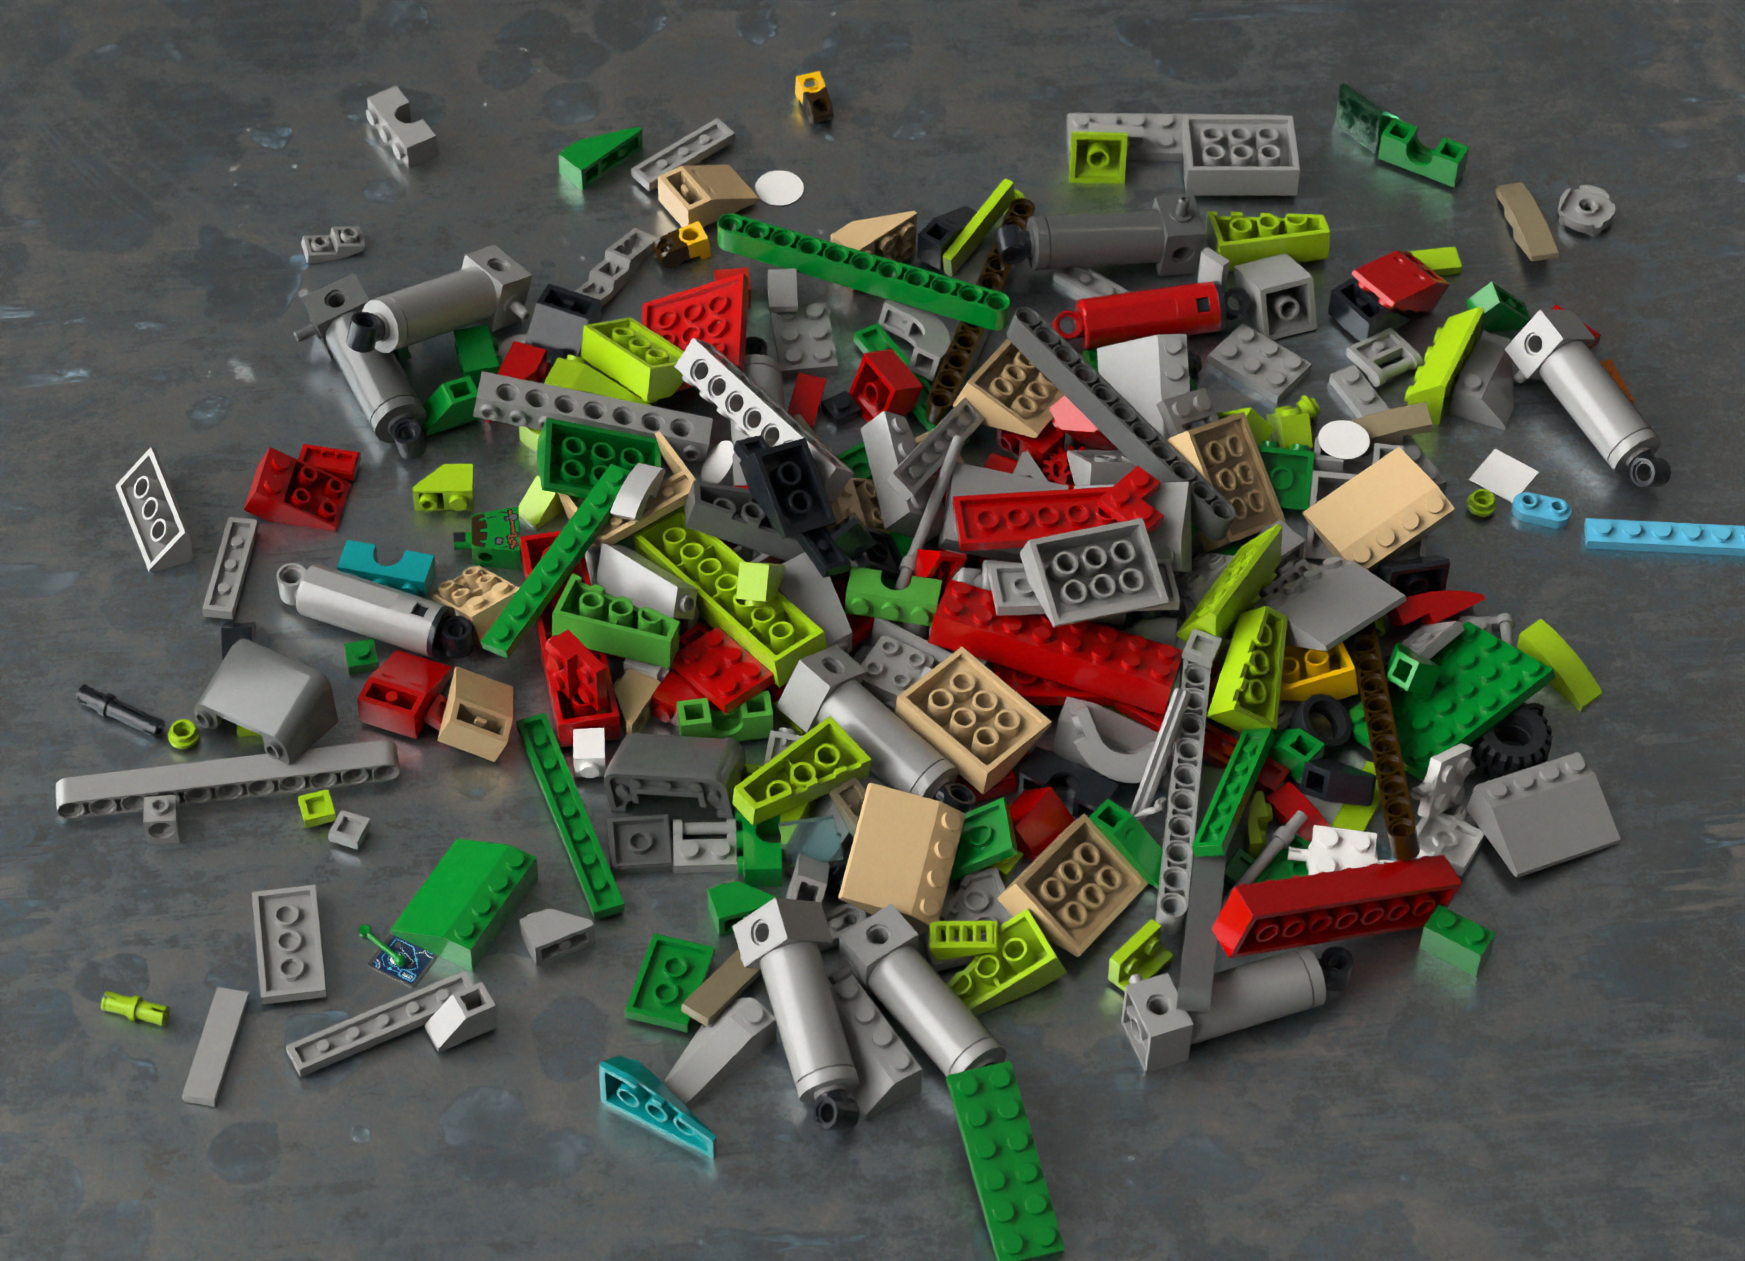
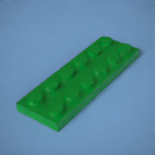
M1011 1060L947 1075L946 1082L996 1260L1033 1261L1064 1253L1065 1247Z

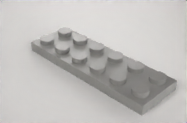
M1156 559L1169 604L1138 611L1179 610L1180 598L1170 559ZM1023 563L989 564L988 575L997 616L1046 614L1028 582Z

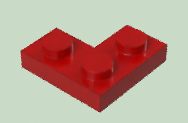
M1136 466L1098 499L1097 506L1118 522L1143 518L1148 535L1157 529L1164 520L1162 513L1146 503L1151 496L1160 490L1161 482L1139 466Z

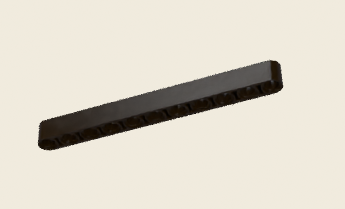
M1026 198L1013 200L1010 203L1001 227L1012 224L1019 226L1022 231H1026L1028 218L1034 216V203ZM996 240L992 245L976 285L1005 294L1018 264L1010 265L1001 260ZM960 321L928 395L926 418L931 424L937 426L954 408L952 405L970 379L990 329Z
M1372 622L1349 638L1391 852L1397 860L1408 861L1418 856L1420 844L1375 622Z

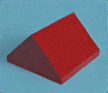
M1052 787L1024 790L1010 806L1017 850L1031 861H1034L1065 828L1075 821Z

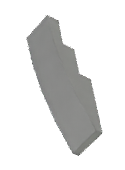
M632 229L606 249L605 259L590 270L589 280L574 292L601 300L602 308L637 272L652 252L653 244L658 238L639 229Z

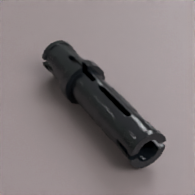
M83 684L76 694V702L98 711L100 716L114 718L155 739L160 737L164 730V720L121 702L111 693L105 694Z

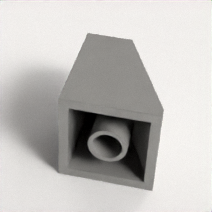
M1287 253L1234 266L1236 288H1241L1249 294L1250 307L1247 313L1259 333L1271 340L1317 329L1313 276Z

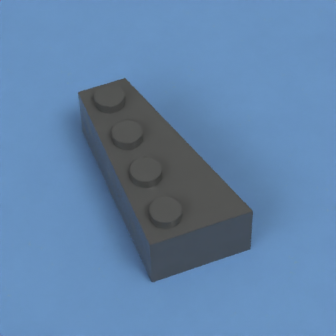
M693 481L684 505L686 527L786 561L805 552L794 536L782 539L749 489Z

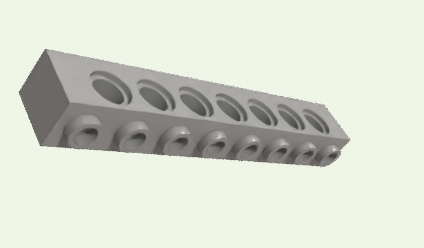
M692 338L675 365V368L683 374L682 379L687 384L697 387L700 390L699 395L710 403H715L718 406L717 412L728 419H732L735 422L734 427L738 431L751 437L762 435L769 447L806 438L828 500L835 502L854 472L711 343Z
M483 371L473 417L542 430L546 418L655 439V433L660 431L681 459L701 463L705 462L713 418Z

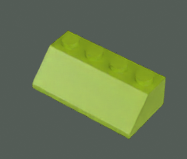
M1477 307L1450 316L1443 328L1438 327L1433 341L1435 345L1434 347H1428L1424 357L1425 365H1419L1414 377V382L1416 383L1414 386L1409 385L1406 391L1404 401L1408 402V405L1426 402L1433 424H1440L1452 400L1461 372L1479 341L1485 308Z
M629 317L584 325L580 357L584 358L592 367L607 374L610 379L622 384L625 389L640 396L643 401L657 402L658 399L671 397L684 382L682 379L683 374L675 368L684 351L635 319Z

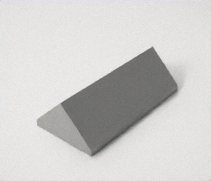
M150 447L115 486L148 571L154 573L194 561L189 530L156 448Z

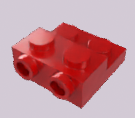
M569 629L559 635L552 636L545 644V649L549 652L546 667L550 671L549 680L552 686L557 691L561 690L569 699L579 694L586 704L590 703L597 711L608 706L606 667Z

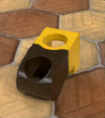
M820 71L796 76L795 95L798 102L801 101L803 108L806 110L809 122L815 124L832 120L834 118L833 106ZM808 81H815L814 86L805 88L804 84Z
M699 221L669 232L658 238L653 244V249L665 268H674L683 261L697 256L701 260L712 257L709 239Z

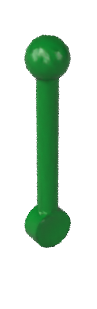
M364 924L358 928L359 936L370 939L394 959L396 966L403 967L406 965V957L398 955L371 932L369 925Z

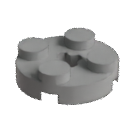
M1580 185V189L1571 191L1572 188L1564 191L1558 205L1559 223L1562 226L1587 233L1590 236H1597L1612 223L1615 204H1612L1609 200L1610 195L1606 191L1591 185ZM1585 207L1591 208L1590 211H1585L1583 209H1585Z

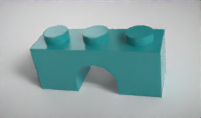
M352 540L346 541L337 565V570L425 599L429 596L436 576L434 555L405 550L402 559L397 564L384 566L378 564L376 545Z

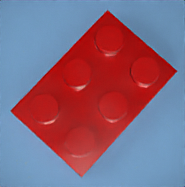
M719 627L714 628L678 651L671 664L673 669L725 714L775 683L774 674Z

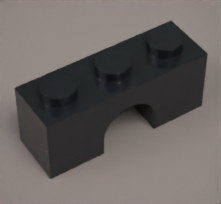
M1036 746L1018 772L1017 790L1023 792L1024 790L1052 787L1054 791H1069L1075 795L1072 816L1079 818L1084 813L1089 817L1107 799L1116 804L1119 784L1112 779L1086 769L1081 764L1070 762L1053 751Z

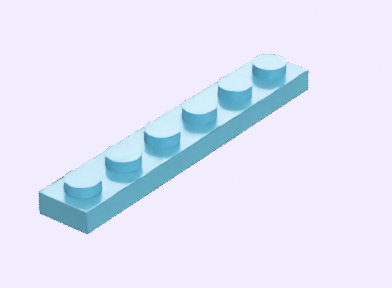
M1585 519L1586 549L1745 556V526Z

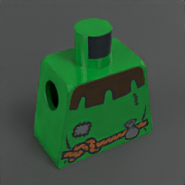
M519 507L473 514L471 516V532H453L454 550H472L473 565L521 570Z

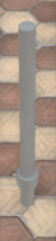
M955 435L952 439L909 552L901 561L899 567L901 572L894 590L907 588L912 576L915 575L917 549H923L965 441L961 436Z
M1298 810L1285 826H1280L1272 835L1273 840L1222 899L1221 910L1235 886L1253 884L1281 849L1287 848L1295 839L1294 834L1307 820L1305 813Z

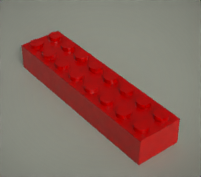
M561 531L519 537L525 580ZM585 554L534 623L560 748L573 746V729L604 728L605 741L621 738L620 715L606 653L588 649L606 667L608 706L600 711H597L590 703L586 704L579 694L569 699L561 690L557 691L549 680L550 671L546 667L549 652L545 649V644L552 637V613L572 573L582 577V582L591 586Z
M952 579L949 580L934 614L928 643L953 651L958 650L962 646L976 658L1162 715L1165 713L1175 685L1183 654L1182 649L1171 645L1155 642L1142 636L1132 635L1090 621L1053 628L1046 614L997 616L992 591Z
M1437 855L1431 857L1423 856L1408 861L1397 860L1392 863L1371 864L1359 868H1345L1333 872H1319L1307 876H1293L1281 880H1267L1255 884H1240L1231 891V895L1220 911L1212 931L1230 959L1424 927L1439 904L1448 908L1462 882L1445 855Z

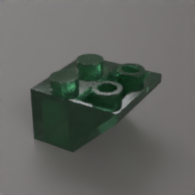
M1342 83L1339 86L1334 125L1354 138L1362 146L1376 153L1380 149L1381 136L1393 118L1400 120V118L1361 90Z

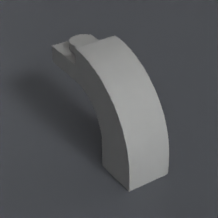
M887 299L882 308L878 322L883 329L907 340L914 346L908 366L909 370L934 381L951 343L950 334L946 326L929 311L919 308L913 310L899 302Z
M1084 703L1074 707L1073 710L1076 716L1072 717L1071 721L1077 734L1083 733L1084 737L1073 742L1084 760L1095 771L1109 779L1125 783H1141L1155 742H1149L1132 750L1113 749L1102 742L1088 707ZM1166 766L1162 776L1168 774Z

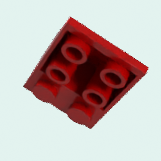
M1395 250L1355 269L1351 274L1359 281L1358 286L1368 293L1373 292L1379 297L1378 302L1390 310L1398 308L1406 311L1408 309L1416 313L1420 311L1432 312L1450 285L1412 253Z
M270 447L257 466L243 510L272 523L336 531L351 483Z
M396 650L369 676L357 698L360 722L417 739L425 724L423 719L438 694L442 693L453 672V667Z

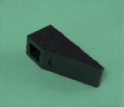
M963 206L933 218L918 234L917 258L941 270L944 267L942 255L975 216L977 211Z

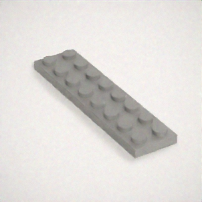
M1067 113L1068 160L1072 131L1088 132L1090 122L1144 128L1143 143L1127 142L1126 160L1184 161L1183 116L1286 115Z

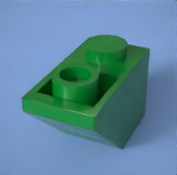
M470 375L441 384L423 404L427 417L423 429L427 436L482 419L473 417L478 390Z
M1396 643L1385 668L1386 679L1406 691L1431 696L1442 667L1403 644Z
M1301 728L1273 731L1275 739L1267 757L1291 769L1289 777L1301 784L1305 762L1323 758L1325 744Z

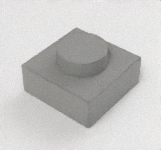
M1193 628L1183 650L1182 658L1211 669L1221 647L1222 638Z
M341 810L328 833L329 841L358 850L371 827L370 818Z

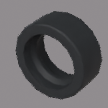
M1324 694L1309 697L1293 711L1290 718L1291 729L1301 728L1325 744L1323 756L1331 755L1349 740L1352 733V721L1348 711L1341 702L1332 696ZM1310 710L1319 712L1330 722L1333 729L1332 740L1323 738L1312 728L1309 721Z

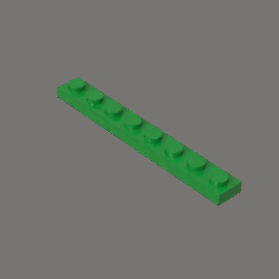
M610 464L480 641L483 649L509 659L613 516L610 514L613 503L631 471Z
M546 713L517 720V731L594 920L625 911L624 901Z

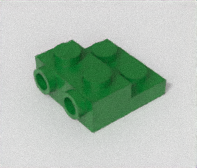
M1262 440L1261 446L1257 445L1280 507L1307 510L1309 507L1315 452L1309 451V445L1291 444V449L1279 448L1280 442Z

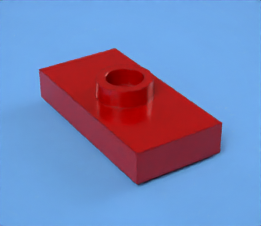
M303 444L298 460L343 480L354 481L361 462V452Z

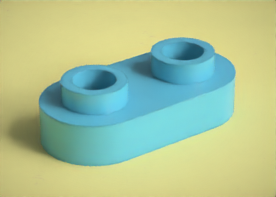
M1530 492L1517 494L1513 499L1511 508L1513 516L1519 521L1550 528H1563L1568 525L1572 513L1571 506L1566 501Z

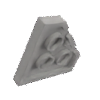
M997 867L966 875L961 882L960 889L942 911L939 921H997L999 927L1004 922L1013 918L1008 910L997 900V897L1005 890ZM929 933L924 939L925 951L931 966L936 972L970 964L974 959L973 955L936 961L930 950ZM981 933V942L986 941V933ZM968 935V942H973V935ZM956 937L955 942H960V937Z

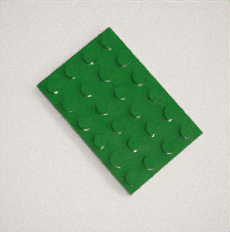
M1469 621L1462 625L1464 631L1429 659L1442 667L1431 696L1406 691L1390 680L1387 682L1404 770L1423 781L1432 757L1461 743L1467 746L1554 680V669ZM1361 701L1348 711L1352 721L1350 738L1371 750Z

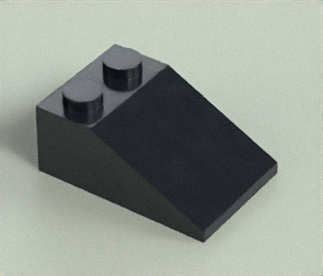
M806 438L755 451L739 462L749 491L782 539L837 523Z

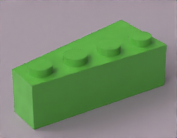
M573 573L552 613V636L559 635L569 629L587 649L669 669L679 649L680 621L646 606L642 609L636 607L631 603V599L622 595L616 598L607 594L604 587L595 583L592 586L582 582V577Z

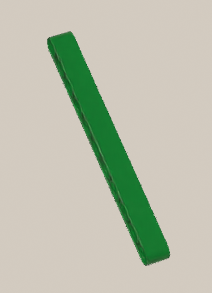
M728 213L720 216L718 219V245L725 251L781 268L796 269L798 273L986 329L999 331L1009 325L1010 299L1002 292L741 215Z

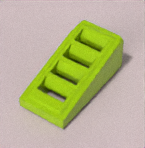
M931 922L929 933L930 950L936 961L998 951V922ZM981 933H986V941L981 942ZM968 935H973V942H968ZM960 937V942H955V938Z

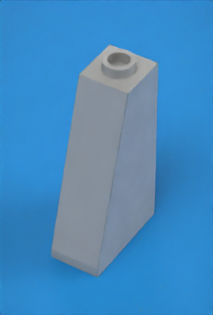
M601 544L596 584L604 587L605 593L619 598L621 595L629 598L634 606L641 609L646 606L672 618L694 619L698 589L626 546Z
M805 552L781 564L786 566L778 591L825 632L827 648L838 645L847 654L852 651V630L830 576L823 578Z

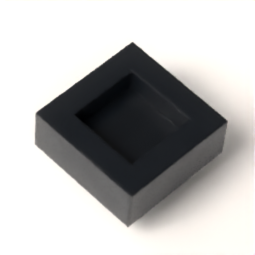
M846 390L821 401V410L836 428L861 417V408Z

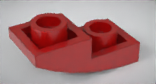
M798 373L787 413L793 418L795 415L800 414L812 430H814L827 379Z
M1290 782L1265 798V802L1271 804L1272 812L1282 825L1285 822L1288 823L1298 810L1305 813L1307 820L1295 834L1309 842L1312 841L1314 825L1331 827L1316 807Z

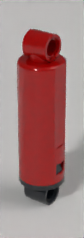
M1208 281L1083 298L1077 301L1075 312L1070 310L1061 312L1052 320L1051 326L1067 342L1079 338L1082 347L1087 350L1157 334H1187V336L1220 332L1226 328V319H1238L1248 311L1250 297L1241 288L1234 287L1223 292L1218 281ZM1229 297L1238 300L1240 304L1239 310H1233L1229 307ZM1062 320H1067L1072 324V333H1065L1061 330L1060 322Z

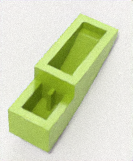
M1539 619L1520 633L1517 649L1554 669L1555 679L1549 685L1578 710L1582 711L1602 696V690L1582 660L1543 619Z

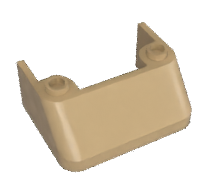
M660 431L655 433V437L663 460L673 476L661 482L656 498L649 497L641 522L618 518L613 515L589 547L590 549L601 550L602 543L613 545L685 505L693 481H696V479ZM558 493L567 518L570 520L578 508L569 495Z

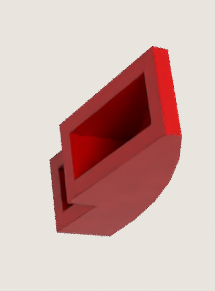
M1444 590L1426 592L1406 597L1404 603L1388 612L1387 615L1392 627L1405 625L1420 618L1422 625L1435 624L1486 599L1483 594L1469 591Z

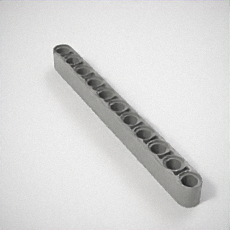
M1186 659L1182 660L1179 688L1188 691L1191 697L1173 744L1155 921L1161 925V931L1166 934L1178 933L1183 928L1188 908L1193 859L1192 844L1195 839L1211 674L1210 668Z
M377 740L310 748L290 765L278 759H273L268 754L67 777L59 780L55 786L57 814L65 819H78L144 811V797L176 795L178 806L386 782L397 778L400 774L398 750L396 743L393 741Z

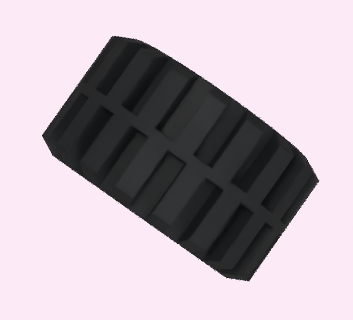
M1521 704V706L1517 707L1471 743L1472 762L1475 767H1479V772L1483 776L1487 774L1489 775V780H1493L1548 761L1553 737L1551 736L1552 729L1550 725H1547L1548 720L1545 716H1538V710L1535 708L1530 710L1527 708L1528 705ZM1501 741H1513L1520 744L1521 746L1513 747L1506 745Z

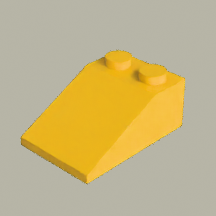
M1343 641L1328 651L1285 645L1280 700L1306 701L1312 695L1317 694L1332 696L1336 700L1359 694L1356 669Z

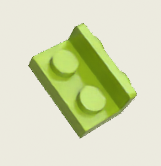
M1150 919L1110 957L1108 980L1124 992L1125 986L1130 984L1129 978L1132 975L1140 974L1143 980L1155 977L1172 960L1173 954L1161 945V925Z

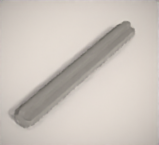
M1176 688L1173 692L1130 810V814L1133 816L1141 810L1151 807L1191 697L1190 693L1186 690ZM1147 816L1142 818L1143 824H1145Z

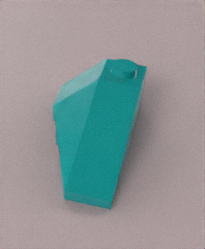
M622 1055L603 1060L600 1063L601 1102L714 1159L717 1155V1136L643 1063L635 1059L630 1060Z

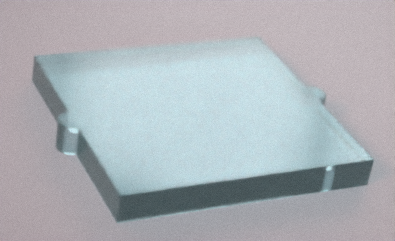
M833 815L779 822L778 827L782 838L781 848L785 850L789 867L796 865L799 854L822 862L843 859L844 855L840 843L842 834L837 831Z

